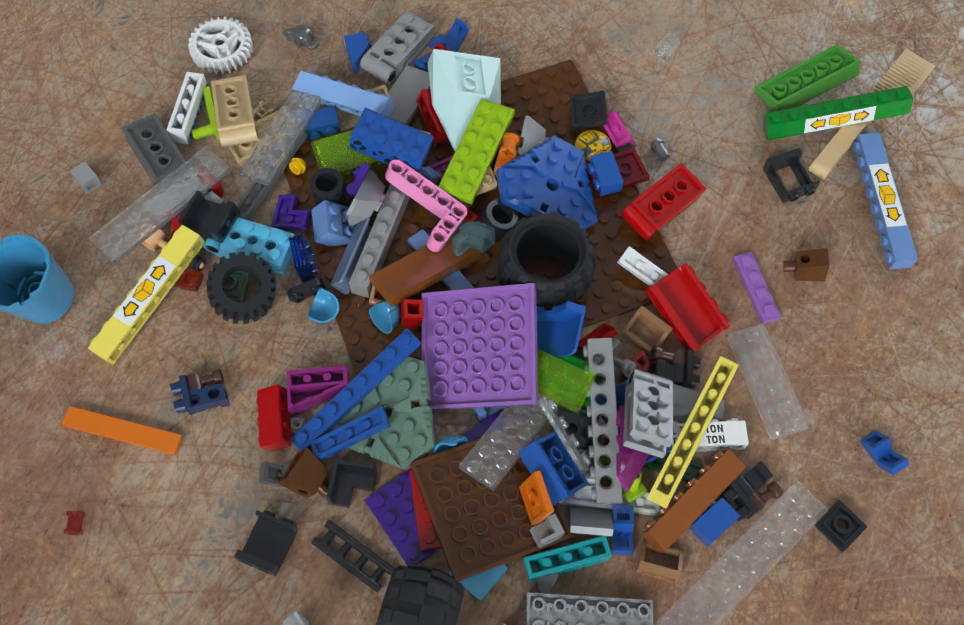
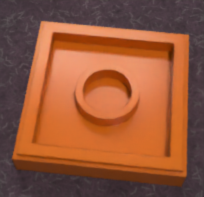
M541 471L533 472L519 486L531 525L535 526L551 515L554 509Z

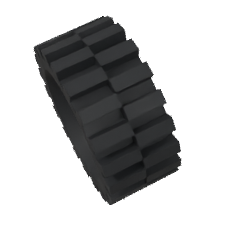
M235 252L229 253L228 259L225 256L221 257L220 263L215 262L212 266L213 271H209L207 295L210 306L215 308V313L218 316L222 314L223 319L226 321L230 318L233 319L234 324H238L239 320H243V324H249L250 319H253L255 322L259 320L260 315L264 317L267 314V310L271 309L276 294V277L274 273H271V266L269 264L264 265L265 260L263 258L255 259L256 254L250 253V257H246L245 252H240V256L235 257ZM234 272H249L259 280L261 290L257 297L251 301L236 302L225 295L222 289L224 280Z

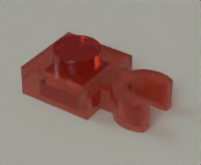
M185 270L173 286H178L181 290L198 292L204 274L200 271Z

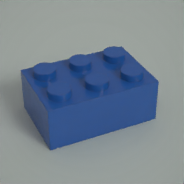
M557 430L534 441L518 452L522 462L531 474L541 471L552 506L589 485Z

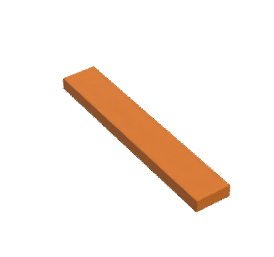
M71 406L68 407L61 423L62 426L175 456L183 439V436L180 434Z

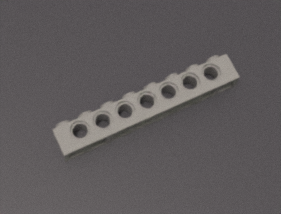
M612 338L587 339V345H583L584 357H588V365H584L585 377H589V385H585L586 397H590V405H587V417H591V425H588V437H592L593 444L589 445V458H593L594 466H590V477L595 479V487H591L592 500H596V505L621 504L622 487L616 470V453H619V446L616 441L618 426L616 425L617 409ZM599 356L603 358L604 362L599 365L595 364L593 358ZM601 376L605 379V383L599 385L595 383L594 378ZM603 396L606 399V403L600 405L596 403L595 398ZM604 416L607 418L608 423L600 425L597 423L596 418ZM600 436H605L608 438L609 444L602 446L598 443L597 439ZM603 456L609 458L610 465L606 467L601 466L599 458ZM603 477L609 478L612 483L611 486L608 488L601 486L600 479Z

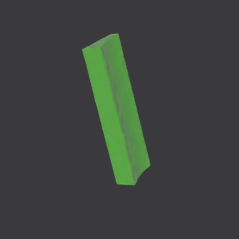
M837 44L755 86V93L764 100L772 112L798 107L859 75L861 61Z

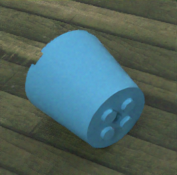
M22 234L3 237V240L0 241V311L36 324H48L61 318L69 310L74 299V286L70 278L46 247L37 239Z

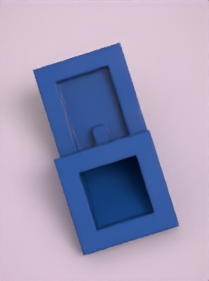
M875 430L860 440L862 446L875 463L888 473L895 475L909 466L908 459L894 452L890 438Z
M612 505L614 530L613 536H611V552L614 555H633V505Z

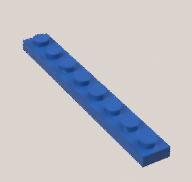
M408 328L291 438L299 451L305 448L310 450L312 448L311 441L327 434L422 344Z

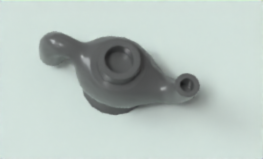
M302 25V28H289L282 32L285 37L292 34L294 36V43L299 47L302 45L306 46L309 50H314L319 46L316 40L312 42L314 35L305 25Z

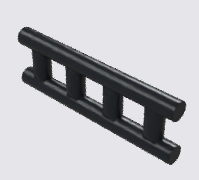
M328 520L324 526L329 530L322 540L315 537L311 544L378 593L382 588V585L378 583L379 579L385 572L392 575L394 567L331 520ZM335 535L345 541V544L338 552L328 546ZM352 547L362 554L355 564L345 558ZM368 559L378 566L371 577L361 570Z

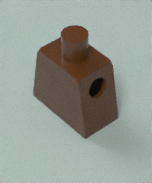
M828 248L797 251L794 261H783V272H794L795 280H826L829 269Z
M308 448L297 452L278 483L304 498L311 497L316 493L325 497L329 487L324 482L328 475V469Z

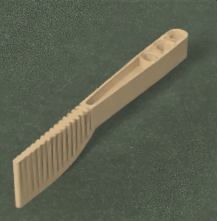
M905 49L870 93L908 86L911 94H913L936 66L910 50ZM870 121L842 126L814 160L808 171L824 180Z

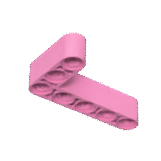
M392 160L385 174L386 180L441 219L427 240V247L431 251H441L462 224L467 215V208L404 162Z

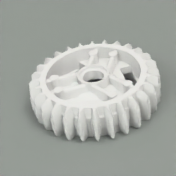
M218 17L217 20L211 18L210 22L205 20L204 25L199 24V29L194 28L195 33H191L192 38H189L188 47L193 62L197 64L198 68H202L203 71L208 70L209 73L214 71L216 75L218 72H222L224 75V71L231 73V69L237 71V66L243 67L242 62L247 63V58H251L250 53L253 52V42L247 27L243 23H239L238 20L234 21L232 17L229 20L226 17L223 19ZM217 41H224L222 45H216ZM238 42H240L241 44L239 48L236 50ZM204 52L207 53V54L210 55L212 58H209V57L203 55V53H204Z

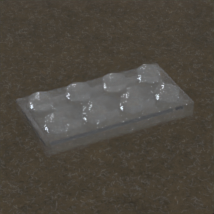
M546 396L537 401L576 466L581 474L587 472L591 461L585 451L581 453L577 446L580 443L576 436L568 433L566 428L569 425L564 417L557 415L555 410L558 407L552 398L548 399Z

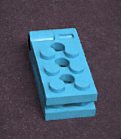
M238 217L223 243L207 238L204 248L214 253L215 256H225L226 259L229 258V253L235 252V257L240 256V252H245L246 257H250V253L256 254L255 259L263 258L265 260L264 265L269 264L271 266V272L284 276L298 246V242L295 240L296 236L293 233Z

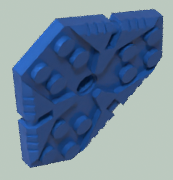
M557 136L550 137L543 143L530 149L527 153L521 154L497 169L496 175L501 203L528 217L532 213L542 212V214H551V211L561 213V216L565 218L571 217L579 223L580 229L585 230L598 221L592 190L588 186L590 180L588 178L584 152Z

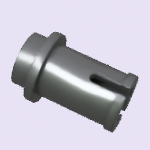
M656 138L651 142V149L655 150L661 162L670 158L671 155L664 146L663 140Z

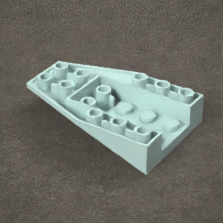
M433 49L428 61L432 106L454 151H456L481 98L501 105L500 58Z

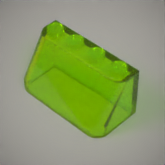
M353 130L310 142L319 170L322 168H332L346 175L354 172L353 168L361 167L363 163L372 167L371 163L377 161L378 165L383 162L349 148L350 136Z

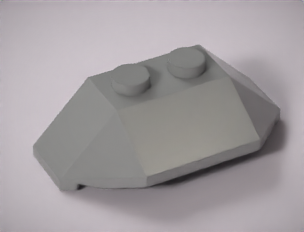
M370 169L346 213L351 226L371 217L373 211L378 212L386 196L383 193L385 185Z

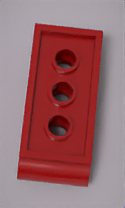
M680 163L632 201L622 211L621 215L645 241H648L696 202L707 188Z

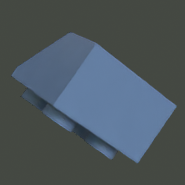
M324 200L312 209L314 242L326 246L348 244L356 227V224L351 226L348 222L346 213L349 207L328 200Z

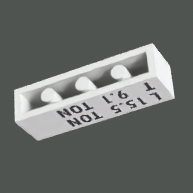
M732 418L719 422L717 419H712L696 452L725 451L727 449L744 450L749 444L745 420L739 421L737 418ZM673 421L672 447L685 423L679 424V422Z

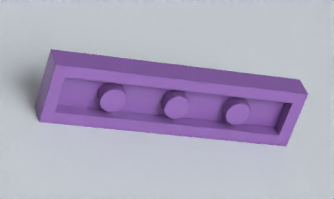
M752 252L734 256L733 263L761 324L779 320L781 315Z

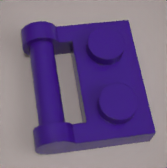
M363 163L361 167L357 166L352 177L355 180L347 186L346 195L349 198L356 196L369 170V165Z

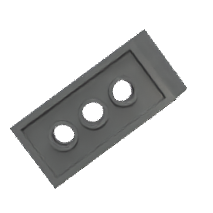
M156 113L122 127L126 141L160 195L194 178L188 163Z

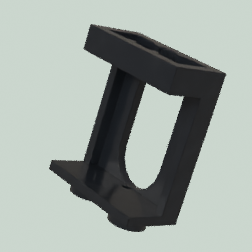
M799 148L767 159L763 167L782 203L794 202L802 196L814 194L820 183L819 180L812 182L799 160L802 156ZM788 166L791 167L801 184V187L790 191L785 189L775 172Z

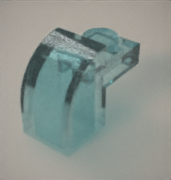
M467 222L459 226L460 233L452 238L453 254L457 256L462 255L471 247L483 253L495 244V228L482 222Z

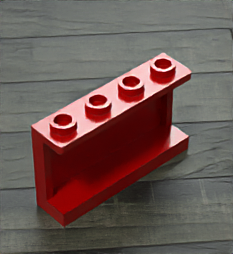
M685 263L646 289L645 293L665 322L673 328L672 332L686 351L692 350L694 353L720 332L728 329L730 325L727 316L718 309L715 299L706 292V286L695 276L694 269Z

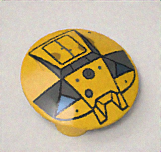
M589 130L578 136L575 147L584 152L585 161L590 163L592 155L610 152L611 142L604 133Z

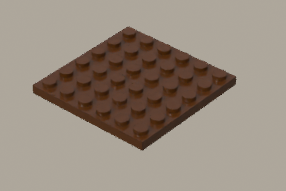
M525 423L410 463L452 577H454L456 582L479 575L574 537L573 533L570 532L569 524L560 503L553 506L554 512L551 515L556 514L565 532L560 539L538 548L530 533V528L534 526L531 525L519 486L531 475L518 453L533 443Z

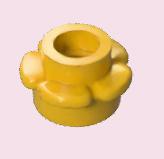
M301 158L291 159L289 163L291 171L297 175L304 173L306 170L304 160Z

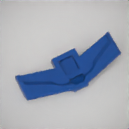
M456 18L447 36L439 33L429 43L430 49L433 50L439 42L450 51L457 52L469 32L467 24ZM431 51L419 59H415L413 65L420 70L428 72V61L430 58L428 55Z

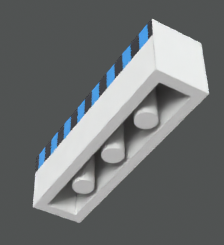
M186 72L167 127V132L175 143L188 145L190 143L192 130L195 128L205 99L203 88L208 86L204 74Z

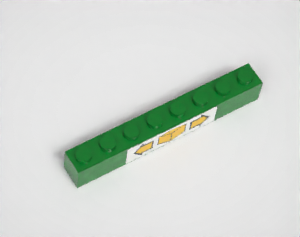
M908 86L768 112L764 113L763 129L769 141L910 114L914 98Z

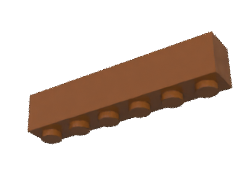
M730 449L716 452L712 456L713 461L699 469L700 475L697 478L692 477L685 484L687 488L683 492L681 490L678 491L671 498L673 502L666 509L662 507L658 511L659 516L655 520L652 518L644 525L645 531L641 535L658 553L666 551L746 468Z

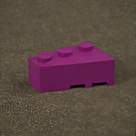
M347 365L287 371V401L291 416L332 400L350 383Z

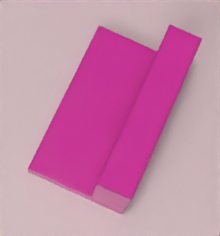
M613 111L608 114L609 124L603 126L617 150L628 143L635 147L634 140L617 112Z

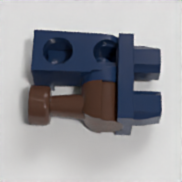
M220 368L213 370L212 375L201 377L195 373L187 376L181 375L179 376L180 381L170 384L171 392L174 396L180 394L183 396V399L173 402L177 413L188 412L190 415H193L196 412H203L218 406H230ZM213 382H215V384H216V385H213V386H209V387H205V388H204L205 385L211 384V383H213Z

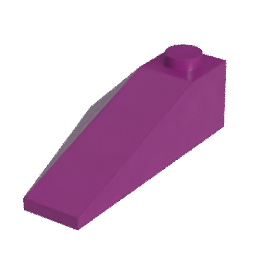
M621 405L618 406L616 425L620 426V434L616 435V441L620 450L619 453H616V470L621 485L625 491H628L650 454L623 446L625 406Z

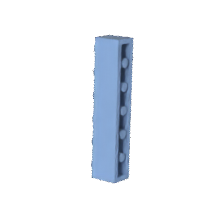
M300 71L292 87L299 97L323 105L335 106L336 109L361 116L366 107L390 118L395 107L391 98L386 94L378 95L370 89L365 91L354 84L349 86L341 80L333 81L324 75L320 77L312 71H308V73Z

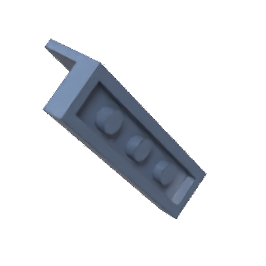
M370 218L356 224L353 235L330 284L331 287L345 295L350 292V279L372 229L368 225Z

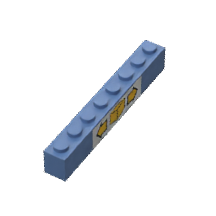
M880 132L859 134L852 144V149L856 153L857 166L861 170V180L865 184L866 197L869 198L870 211L874 215L875 228L878 230L879 242L884 250V260L888 264L889 270L911 268L918 260Z

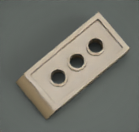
M246 75L211 81L217 130L222 147L259 140L252 97Z

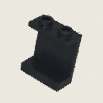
M197 190L194 196L191 197L185 210L181 213L178 221L181 225H184L200 236L223 243L241 212L234 202L227 201L224 206L205 199L202 193Z
M257 510L255 515L258 519L243 550L238 549L234 558L243 564L276 577L298 529L295 527L294 522L287 518L280 520L275 518L276 515L270 511L264 510V512H260Z

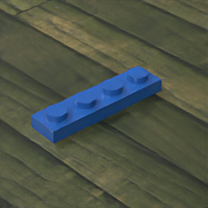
M379 407L311 441L310 444L314 455L319 461H322L391 426L385 409Z

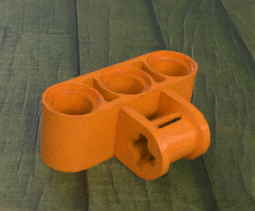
M509 132L504 134L493 174L495 177H497L496 171L499 167L517 157L521 135Z

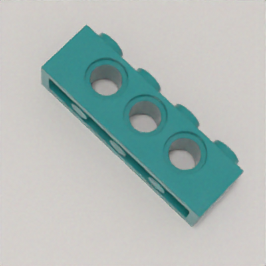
M601 536L524 557L523 566L528 583H532L537 578L554 573L560 575L607 562L611 559L612 554L606 536Z

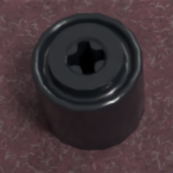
M322 168L312 175L310 188L316 205L324 200L340 205L345 203L346 190L340 172L332 168Z
M501 199L491 201L477 219L476 227L479 235L491 243L502 241L506 233L517 222V211L501 203Z

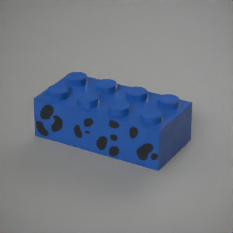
M365 107L350 136L349 148L388 165L392 160H400L419 173L431 149L434 137Z

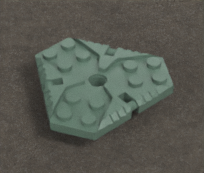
M408 356L334 426L330 432L379 407H383L387 417L392 412L388 418L391 427L347 449L363 455L368 453L374 459L407 471L411 468L410 463L420 460L436 446L432 408L428 406L427 402L431 401L427 363ZM419 403L420 407H415V404Z

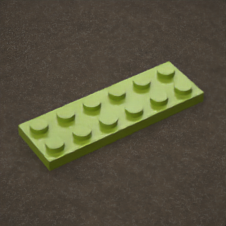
M481 98L438 186L455 199L473 204L503 140V136L513 119L515 109Z

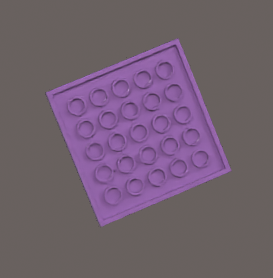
M535 283L422 293L424 318L422 320L421 361L427 363L431 401L427 402L432 410L538 405L537 294Z

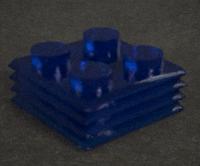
M303 234L289 237L295 269L301 283L315 279L318 270L314 262L315 257L309 238L305 239Z

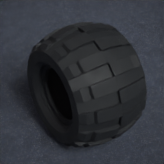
M552 211L551 214H542V212L532 213L528 219L522 218L516 222L511 230L506 233L500 244L497 256L500 282L502 286L535 283L537 306L544 307V311L552 310L553 306L562 305L567 301L572 303L580 301L589 290L595 275L597 262L595 249L592 248V240L586 230L580 229L579 223L571 217L565 218L561 216V213ZM539 255H550L563 263L567 275L559 279L544 280L530 275L524 268L532 258Z
M409 564L407 567L398 565L393 569L376 625H456L464 596L463 585L454 581V577L440 569L420 564Z

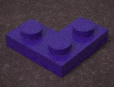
M296 194L279 195L271 227L280 230H307L311 213L308 210H296L299 199Z

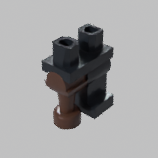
M652 346L649 357L650 360L655 362L649 365L648 373L654 374L655 371V375L672 380L673 384L685 388L696 387L700 384V376L693 374V369L697 370L700 368L701 358L693 356L692 350L678 349L674 352L663 351L660 346ZM661 359L669 361V364H665V361H662Z
M762 461L733 481L720 496L728 504L735 501L738 505V508L735 509L740 515L737 521L746 518L749 520L759 513L771 498L778 499L783 495V490L774 481L767 485V491L759 494L756 490L773 477Z

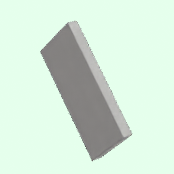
M406 65L388 92L391 101L395 105L390 116L391 119L405 125L410 123L419 109L416 100L421 90L430 89L429 72Z

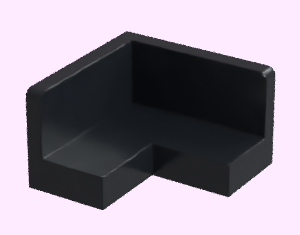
M335 459L326 495L328 504L349 508L353 488L373 491L377 476L376 466Z

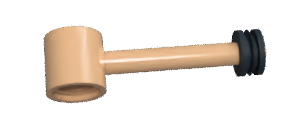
M150 225L139 239L141 244L151 251H155L158 247L163 248L164 245L168 244V242L164 241L165 233L153 225ZM199 255L196 256L190 263L191 269L197 272L202 271L206 265V259Z

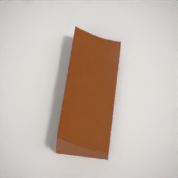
M458 228L441 251L433 252L426 245L369 276V281L388 304L394 307L401 303L403 299L414 296L482 258L485 246L476 242L461 228Z

